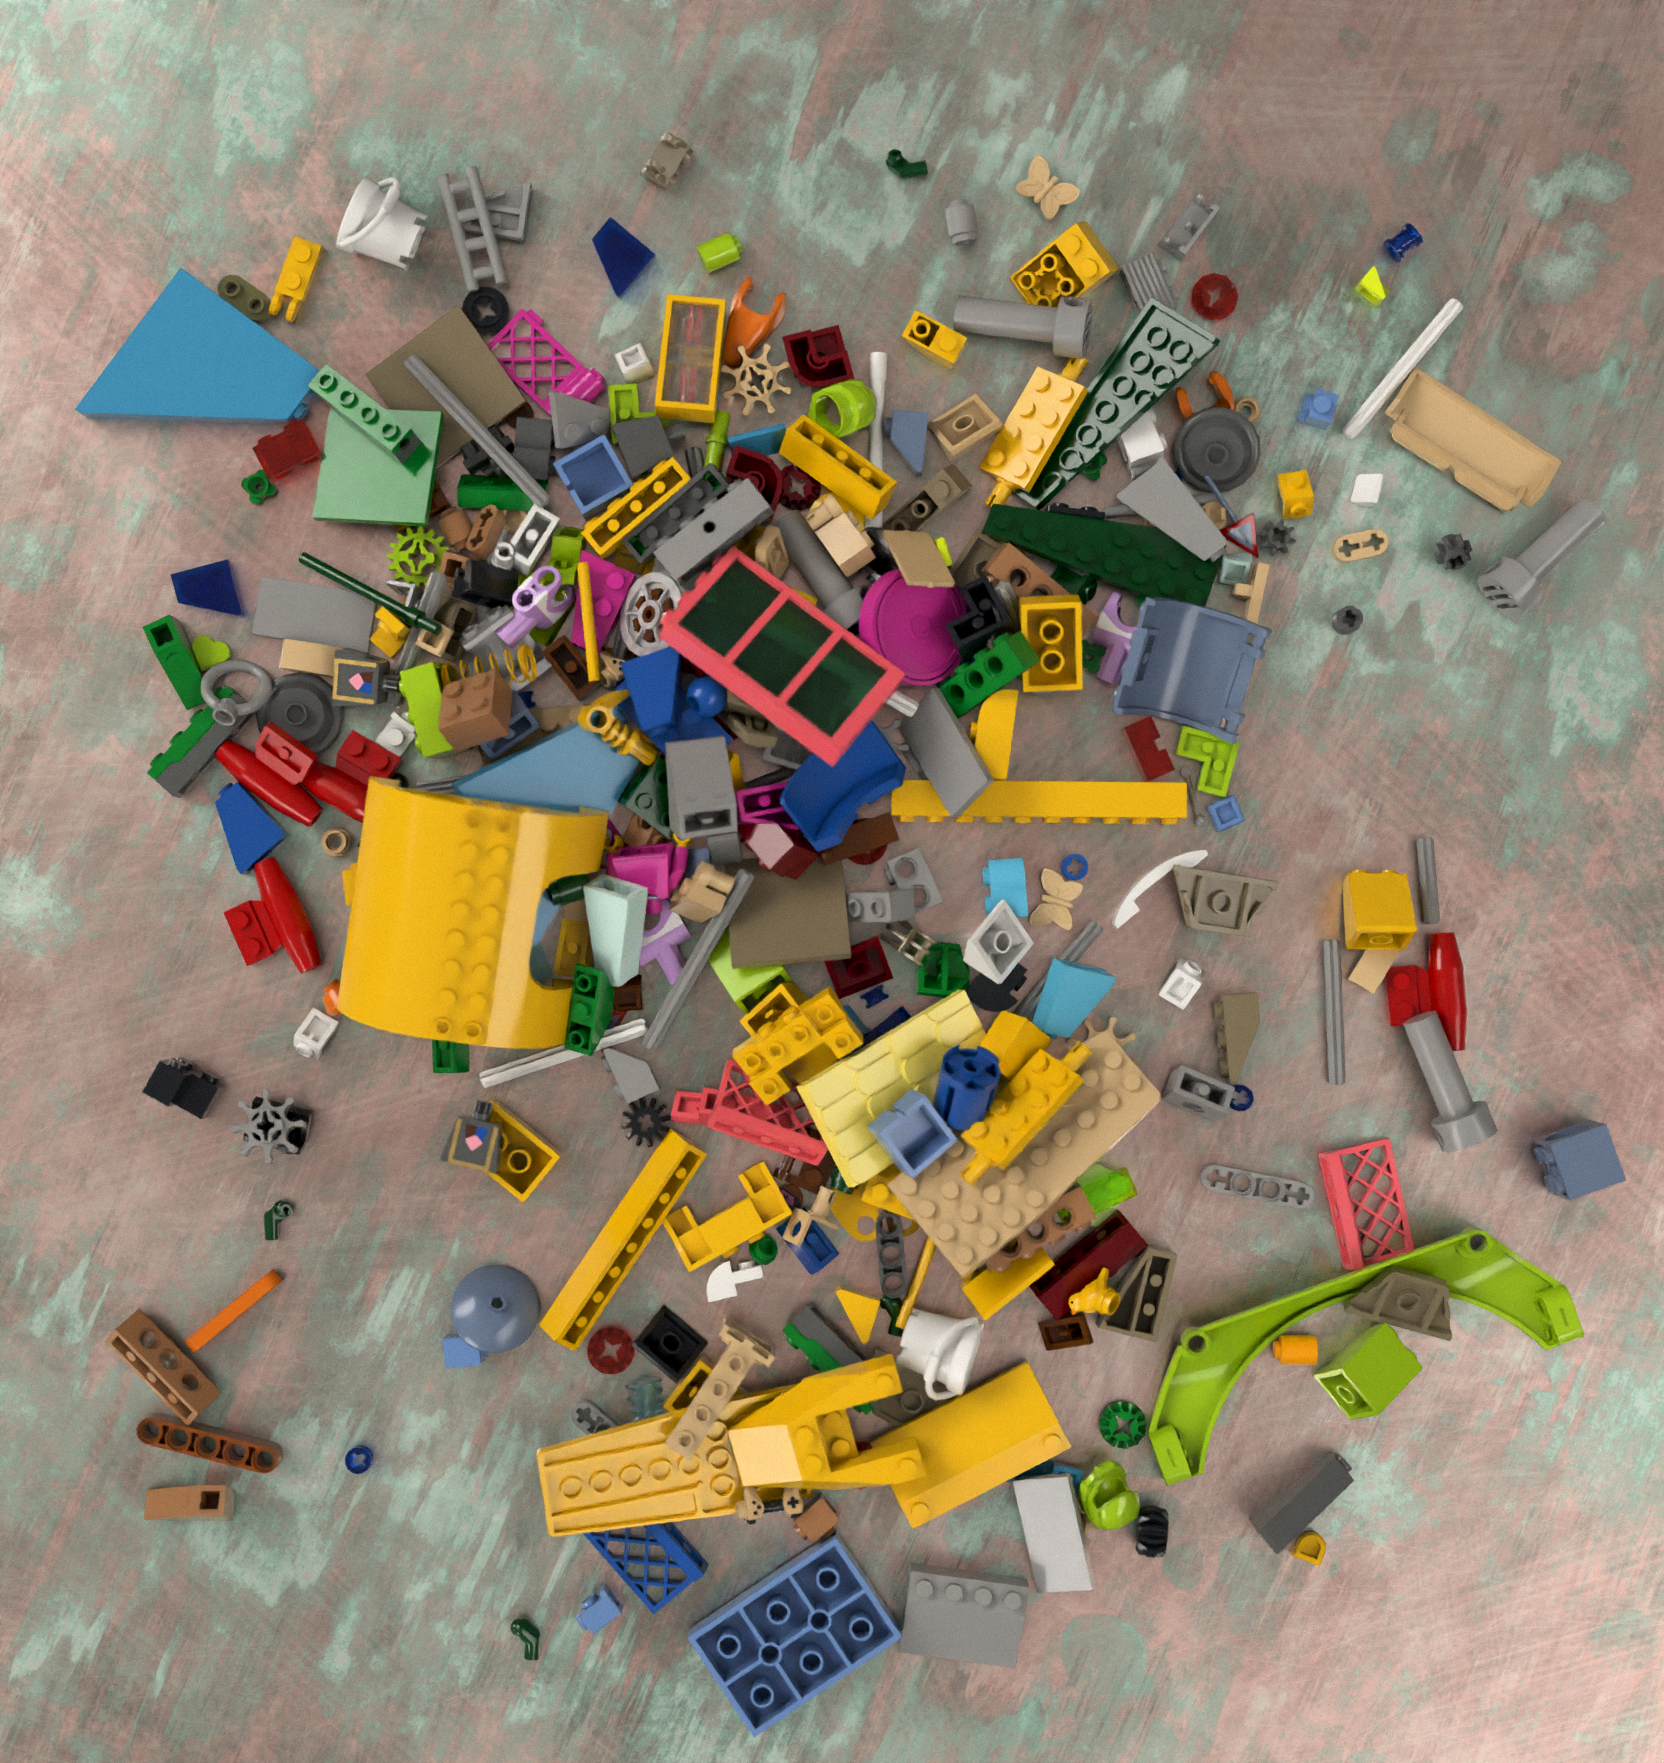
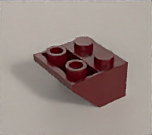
M739 824L737 826V831L742 836L740 839L741 843L748 850L754 851L759 856L757 862L767 872L774 871L780 877L787 876L796 880L820 856L804 835L779 824Z

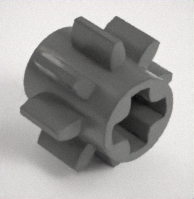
M1281 519L1275 526L1271 521H1268L1266 527L1269 531H1260L1258 533L1260 537L1264 538V543L1260 548L1267 547L1270 549V556L1275 555L1277 550H1280L1285 555L1288 553L1286 544L1291 545L1296 542L1294 538H1290V533L1294 530V527L1287 528L1284 526V519ZM1274 533L1276 535L1281 533L1283 538L1280 542L1272 541L1271 537Z
M1448 534L1442 537L1439 543L1435 544L1437 552L1434 555L1437 564L1443 563L1445 570L1461 569L1468 561H1471L1469 552L1472 551L1470 541L1469 539L1463 541L1461 534Z

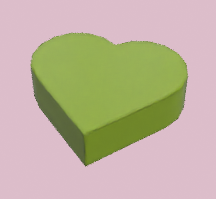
M198 636L192 644L194 655L202 672H207L214 665L231 658V649L227 644L221 641L215 642L208 636Z

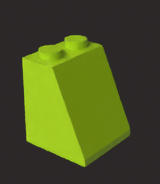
M729 928L724 931L708 959V962L731 998L745 1016L781 983L794 982L783 965L732 969Z
M1385 1322L1369 1327L1316 1371L1313 1376L1351 1421L1380 1415L1417 1376L1423 1367L1417 1361L1416 1355L1400 1341L1397 1332Z

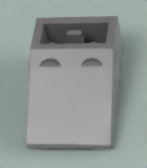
M715 736L666 743L670 829L679 839L736 832V798L725 737Z

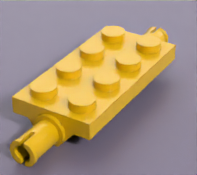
M1070 358L1062 373L1057 375L1040 367L1036 368L979 466L983 472L996 478L995 481L997 482L989 498L984 503L989 509L993 503L1005 505L1012 491L1016 492L1017 489H1022L1028 493L1030 492L1088 393L1084 386L1076 383L1085 366L1089 363L1086 358Z
M1077 1041L1076 1045L1062 1060H1056L1041 1048L997 1095L991 1107H989L990 1112H985L984 1119L973 1123L970 1129L961 1135L962 1139L976 1150L975 1157L958 1173L965 1182L973 1187L989 1167L993 1168L995 1165L1003 1171L1084 1082L1075 1071L1092 1055L1090 1049L1080 1041Z

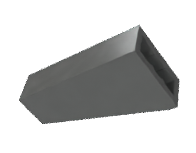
M1329 1452L1249 1518L1276 1555L1354 1481L1349 1474L1352 1470L1351 1466L1342 1456L1336 1458Z

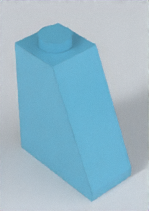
M1053 957L1032 1023L1051 1039H1057V1036L1069 1038L1115 984L1116 977L1101 968Z

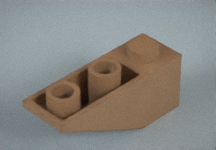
M191 1485L150 1489L146 1493L144 1520L232 1521L235 1491L227 1485Z

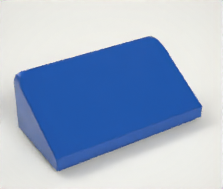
M790 1218L777 1227L781 1237H783ZM814 1220L811 1221L801 1246L784 1240L811 1275L819 1272L839 1255V1252ZM801 1222L795 1225L793 1236L799 1233Z

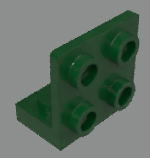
M656 756L657 758L650 766L645 764L642 766L622 793L618 802L671 839L674 832L670 829L667 763L661 757Z

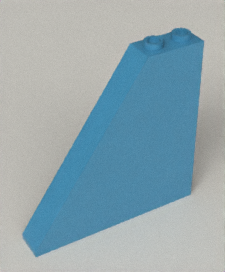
M180 268L75 410L87 418L293 425L296 420H302L309 410L307 405L313 397L317 398L307 385L320 370Z
M616 706L613 707V716L620 720V725H627L628 720L621 709H617ZM595 711L590 716V722L593 727H596L599 724L600 716ZM577 720L452 783V786L457 796L574 813L579 812L580 806L607 810L610 816L640 761L629 753L621 756L617 752L618 746L612 748L609 745L610 740L602 741L600 733L582 730ZM546 889L542 892L538 903L532 940L533 945L541 941L560 904L552 905Z

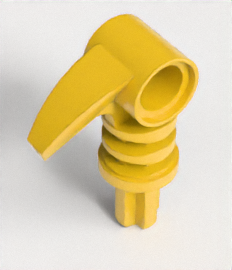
M629 689L607 693L580 710L578 724L581 729L586 732L600 733L602 741L610 740L609 745L612 748L618 746L617 752L621 756L629 753L647 766H650L657 758V751L639 739L640 732L634 728L628 731V725H620V720L612 714L613 707L630 696ZM594 711L600 716L599 724L596 727H593L590 722V716Z

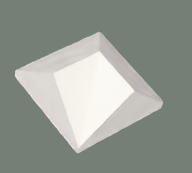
M1001 900L968 939L963 958L965 963L997 984H1001L1034 944L1005 900Z

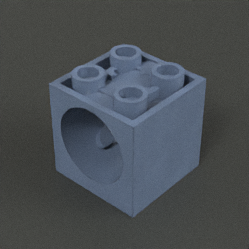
M1588 1120L1535 1139L1537 1147L1534 1148L1536 1159L1540 1165H1544L1547 1173L1544 1176L1545 1184L1549 1192H1553L1556 1196L1573 1200L1626 1181L1607 1125L1604 1123Z

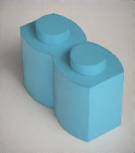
M1024 859L988 860V867H982L983 883L990 887V896L985 897L986 914H990L1001 900H1005L1017 918L1028 917Z

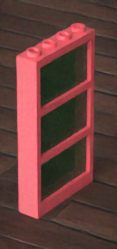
M733 546L726 554L721 552L716 557L711 566L713 569L709 573L704 571L698 577L694 584L696 588L692 592L689 590L684 592L677 603L679 606L675 611L669 609L660 621L663 627L659 638L833 767L898 689L906 674Z

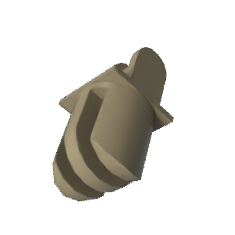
M906 920L897 922L910 930L907 934H904L888 923L885 928L902 939L901 945L883 933L879 936L880 939L919 966H922V959L925 955L929 956L930 952L928 950L932 944L936 945L937 941Z

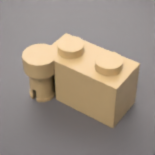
M830 494L821 500L823 502L821 505L807 515H804V518L848 578L876 558L870 549L874 546V543L865 530L861 533L858 532L855 527L859 522L850 510L844 512L833 495Z
M701 861L695 873L688 878L686 877L677 888L672 890L669 897L672 900L669 910L701 924L721 913L726 896L722 894L730 892L735 878L714 869V865Z

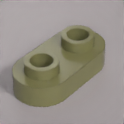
M227 275L221 279L218 284V294L222 299L255 323L265 322L271 317V314H269L271 300L266 294L237 275ZM236 285L237 290L232 294L228 293L229 286ZM254 302H261L258 310H252Z

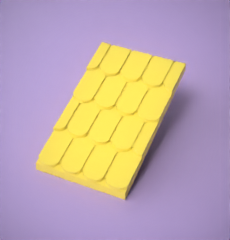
M965 990L955 991L796 1086L847 1187H855L860 1183L866 1182L894 1163L867 1126L887 1109L893 1112L895 1109L892 1105L912 1088L924 1094L933 1106L934 1094L945 1053L957 1045H960L959 1049L969 1048L976 1050L985 1037L986 1032L982 1028V1024L972 1004H970ZM1001 1078L995 1098L1008 1084V1082Z

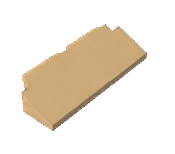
M1416 366L1409 373L1384 412L1385 415L1396 421L1389 431L1394 441L1437 469L1450 471L1454 474L1457 482L1502 511H1512L1519 502L1531 508L1544 495L1562 463L1558 458Z

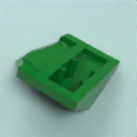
M937 942L936 945L932 944L928 950L930 952L929 956L925 955L921 961L923 965L919 966L916 964L915 983L917 995L945 998L955 991L965 990L969 986L970 969L967 963L963 961L964 957L959 944Z

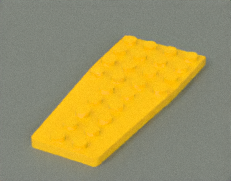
M798 1383L732 1396L690 1461L665 1445L666 1440L688 1407L540 1448L536 1452L549 1535L558 1537L736 1513L735 1503L744 1499L743 1488L745 1486L742 1483L727 1429L758 1408L760 1410L775 1400L776 1396L784 1391L786 1393L798 1385ZM754 1486L761 1501L783 1498L784 1488ZM799 1488L802 1499L814 1497L813 1489Z

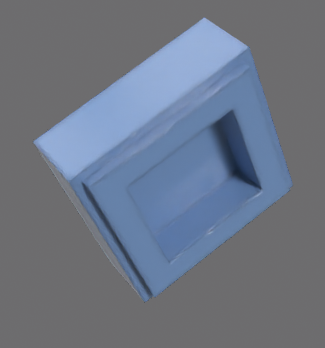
M1234 794L1206 806L1217 833L1246 821Z

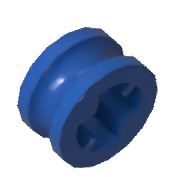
M1079 854L1067 856L1061 864L1063 875L1069 880L1082 879L1088 872L1087 860ZM1071 859H1077V863H1082L1083 869L1078 870L1077 876H1073L1072 871L1069 873L1067 871V866L1071 865Z

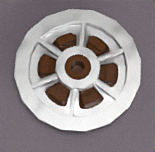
M648 573L637 579L628 590L621 606L619 624L622 639L628 649L640 657L670 647V645L659 638L663 627L660 621L669 609L676 610L679 606L677 603L683 593L677 582L664 573ZM684 618L680 621L679 625L683 623Z

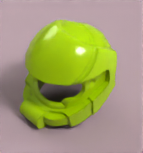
M849 379L829 385L815 392L811 396L810 411L807 412L811 420L836 438H840L868 427L876 418L877 401L873 391L864 384V381ZM829 398L833 399L839 409L841 426L832 424L827 417L825 404Z
M1109 1459L1093 1468L1094 1471L1081 1482L1077 1491L1081 1510L1088 1520L1101 1530L1122 1528L1139 1515L1140 1505L1137 1491H1131L1127 1487L1126 1472L1119 1462H1112Z

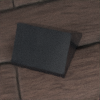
M663 1305L636 1336L631 1346L677 1384L708 1342Z

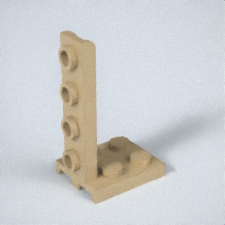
M727 1316L720 1325L719 1335L722 1336L721 1340L728 1347L665 1442L666 1446L689 1461L753 1363L759 1366L763 1363L770 1367L775 1359L776 1349Z

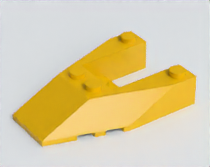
M893 1353L805 1377L801 1380V1383L786 1393L784 1391L760 1410L758 1408L729 1427L727 1430L743 1486L839 1490L895 1485L925 1477V1469L916 1436L858 1452L846 1410L848 1407L903 1393Z

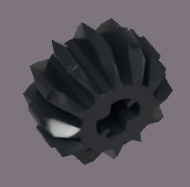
M645 1097L639 1099L641 1108L634 1102L629 1103V1107L634 1114L624 1111L622 1116L630 1119L631 1122H625L621 1127L622 1129L632 1128V1131L626 1135L628 1140L635 1134L638 1135L636 1140L637 1146H640L643 1138H646L648 1147H652L653 1135L659 1142L664 1138L658 1130L663 1132L669 1131L670 1127L662 1124V1122L671 1120V1115L661 1116L660 1113L667 1106L663 1104L658 1109H655L656 1098H652L649 1106H647ZM645 1114L650 1115V1121L654 1123L653 1128L649 1126L647 1129H643V1123L639 1121V1117L644 1118Z
M1142 1506L1139 1509L1135 1548L1138 1555L1155 1558L1163 1557L1166 1553L1169 1515L1166 1509L1158 1508V1506Z

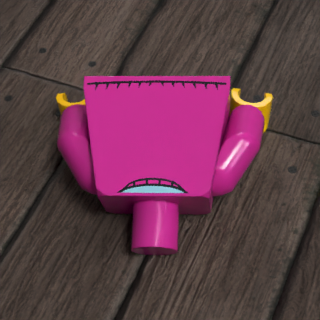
M673 833V838L678 843L677 847H674L673 843L623 847V839L615 834V844L611 847L610 839L605 837L604 849L608 850L606 855L607 874L647 887L648 896L645 913H660L663 910L661 899L669 898L672 890L679 886L686 871L688 858L686 846L692 843L693 838H686V840L680 841Z

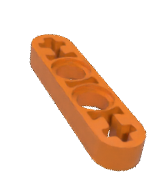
M272 1269L184 1343L194 1354L275 1288L283 1279Z

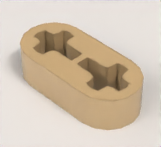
M1380 529L1352 533L1339 537L1333 543L1331 553L1333 558L1340 563L1359 561L1382 554L1387 549L1389 540L1386 533ZM1371 535H1374L1375 540H1381L1377 550H1374L1373 546L1363 548L1362 543L1371 540ZM1343 542L1347 546L1357 545V549L1349 552V557H1346L1343 552L1339 553L1338 548L1343 546Z

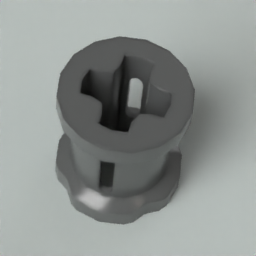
M1354 606L1343 607L1332 618L1333 629L1341 635L1353 633L1363 623L1362 612ZM1345 616L1352 618L1353 623L1350 625L1342 623V618Z

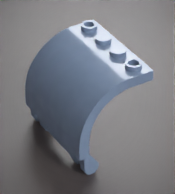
M1146 597L1145 602L1142 603L1139 609L1140 619L1137 629L1130 639L1131 649L1128 659L1125 660L1122 666L1121 673L1123 676L1120 686L1116 689L1113 696L1114 706L1112 712L1120 715L1141 714L1172 720L1211 733L1223 741L1237 744L1239 738L1237 731L1239 725L1243 724L1246 716L1241 713L1257 659L1264 658L1266 650L1263 648L1266 639H1270L1272 629L1209 607L1169 598ZM1255 635L1253 643L1250 644L1252 636ZM1226 719H1227V720H1228V723H1227V726H1226V729H1225V728H1224V725H1225V722H1226Z

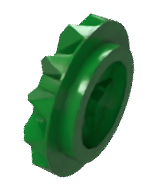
M1118 1401L1112 1403L1103 1411L1099 1421L1100 1432L1104 1440L1114 1448L1128 1449L1138 1445L1139 1441L1145 1436L1147 1422L1142 1410L1135 1404L1127 1401ZM1116 1415L1122 1418L1123 1421L1131 1420L1128 1425L1130 1435L1123 1430L1116 1431V1428L1119 1426Z

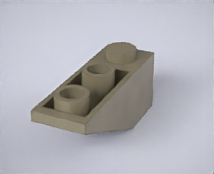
M954 464L945 467L885 521L882 527L885 530L904 531V529L920 532L954 504L972 485Z
M1255 992L1218 995V1002H1214L1216 1020L1220 1019L1221 1031H1217V1045L1219 1049H1223L1224 1060L1219 1061L1221 1078L1226 1079L1228 1084L1237 1083L1260 1024L1258 994Z

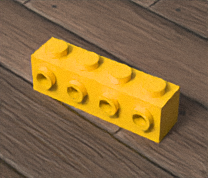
M804 414L786 430L779 453L871 520L888 505L897 484L896 480Z
M673 457L668 461L664 459L652 469L653 473L645 480L641 478L635 482L629 489L631 492L622 499L620 497L615 499L608 505L607 512L601 517L596 516L584 526L585 530L581 534L603 560L623 545L621 540L691 480Z

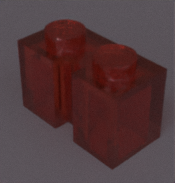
M297 420L287 424L283 428V432L275 436L269 434L257 441L258 445L252 448L266 476L274 484L294 474V471L322 459L323 450L311 427L305 421L299 422Z
M1152 716L1120 730L1143 782H1149L1175 770L1166 748L1159 751L1155 744V740L1160 738V734Z

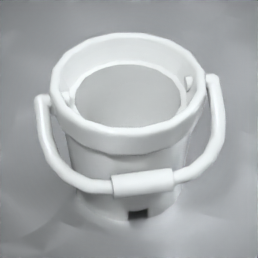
M365 177L356 188L345 212L338 232L336 248L348 254L357 252L407 270L409 265L404 263L403 260L405 257L414 258L425 231V227L418 224L420 219L428 221V215L398 200L401 187L399 179L390 177L376 183ZM393 185V187H391L387 193L381 190L387 186Z
M913 1308L900 1343V1347L903 1349L901 1355H897L896 1365L924 1375L927 1396L934 1400H943L958 1394L962 1395L978 1351L984 1321L980 1320L977 1316L961 1320ZM935 1380L946 1384L948 1390L936 1393L933 1391L932 1384Z

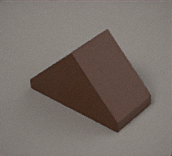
M1083 1311L1075 1315L1069 1312L1058 1321L1052 1317L1038 1323L1047 1351L1094 1343Z

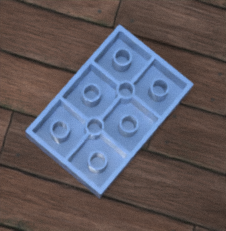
M836 1530L826 1540H820L689 1629L688 1640L753 1737H756L902 1638V1628Z

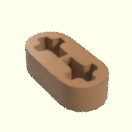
M488 505L478 513L466 543L467 549L478 559H484L494 551L506 521V516L495 505Z

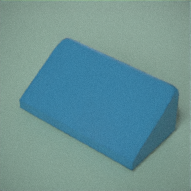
M781 423L730 436L728 442L731 454L735 445L764 454L765 456L779 453L786 433L785 424Z

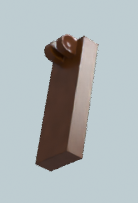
M888 812L851 825L842 843L821 850L819 853L823 865L826 866L900 839L891 814Z

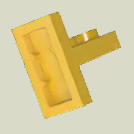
M407 597L401 602V604L405 605ZM382 606L375 614L381 620L378 624L379 628L369 640L393 660L404 648L410 628L400 621V616Z

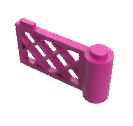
M521 309L487 344L493 351L499 344L511 343V358L497 357L511 379L551 418L549 395L542 400L536 394V383L552 382L553 391L592 403L605 389V386L602 384L605 378L595 368L589 371L540 326L544 321L532 309L527 313ZM523 319L531 325V337H515V328ZM536 331L541 335L540 337H536ZM531 342V357L515 358V343ZM536 342H549L552 345V356L536 357ZM556 350H557L562 356H556ZM569 361L575 367L568 376H556V362ZM536 362H552V377H536ZM511 363V370L505 364ZM515 363H531V377L519 378L515 375ZM525 383H531V389Z

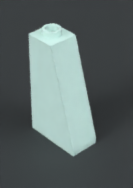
M602 874L583 886L594 966L605 971L611 986L619 987L638 975L648 890L647 887Z

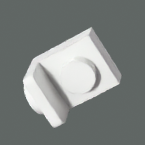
M393 712L391 715L392 719L375 741L402 758L414 742L417 734L414 725L410 724L406 712H403L402 715Z
M1180 957L1175 969L1161 987L1158 995L1184 1010L1202 985L1205 972L1196 962L1192 960L1186 961Z
M313 1007L294 1034L293 1045L296 1047V1051L304 1057L310 1058L312 1056L318 1060L322 1054V1049L338 1027L339 1022Z

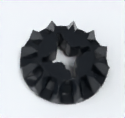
M479 287V290L470 292L466 296L462 305L463 311L480 333L488 335L491 332L499 331L504 323L507 322L509 313L508 302L505 296L495 288ZM491 301L490 309L496 316L486 315L481 320L482 313L475 305L486 307Z

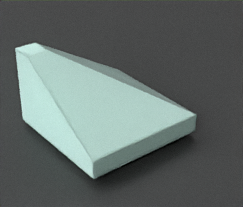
M1223 554L1217 583L1233 586L1236 583L1247 585L1253 561L1252 554Z

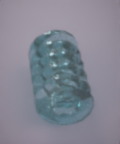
M661 1377L638 1378L633 1380L632 1383L625 1385V1389L634 1391L633 1395L626 1397V1401L635 1403V1406L627 1409V1412L636 1414V1418L629 1420L628 1424L665 1413L664 1410L658 1409V1407L664 1404L663 1398L656 1397L663 1392L661 1386L655 1385L662 1381Z

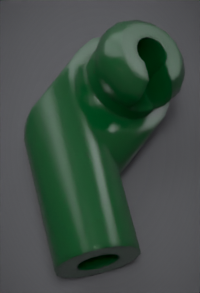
M893 149L888 152L886 159L887 167L901 179L928 175L926 160L909 163L901 155V151Z
M276 1201L264 1213L265 1240L280 1239L279 1224L289 1217L293 1210L292 1205L288 1201Z
M884 1294L880 1298V1306L882 1309H886L891 1317L888 1334L902 1337L903 1329L896 1327L895 1324L903 1302L900 1297L889 1298Z
M515 1619L511 1623L510 1630L513 1635H517L525 1643L524 1659L538 1660L540 1631L527 1619Z

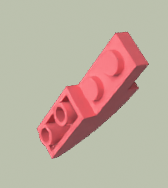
M703 1087L702 1093L676 1090L671 1111L672 1122L707 1125L718 1089ZM733 1094L723 1098L721 1106L733 1110L740 1107ZM741 1094L746 1104L757 1099L756 1097ZM760 1104L750 1108L755 1118L763 1119L768 1117ZM768 1104L774 1114L784 1110V1107L780 1105ZM788 1114L777 1118L783 1128L791 1129L792 1120Z

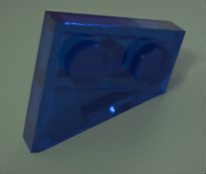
M611 217L592 238V242L616 297L621 300L656 258V255Z
M223 560L170 574L178 603L237 616L244 615L230 560Z

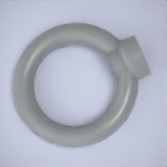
M239 659L227 660L211 667L203 676L200 686L204 701L214 709L212 712L213 719L219 724L226 726L233 725L237 716L247 715L262 708L270 699L273 689L271 678L262 667L253 662ZM242 671L255 676L260 682L261 689L253 700L237 704L236 701L230 698L218 699L213 693V683L222 674Z

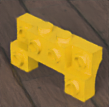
M827 987L800 1006L796 1007L794 1005L788 1008L781 1018L774 1023L769 1021L758 1029L757 1034L733 1049L732 1057L750 1078V1086L767 1106L791 1090V1081L783 1073L782 1068L824 1041L837 1058L840 1059L862 1045L864 1035L848 1016L833 990Z
M764 1160L738 1174L749 1195L700 1224L688 1204L671 1212L663 1220L662 1223L689 1273L720 1255L724 1259L739 1250L737 1245L746 1240L749 1244L765 1236L763 1233L765 1229L793 1214Z

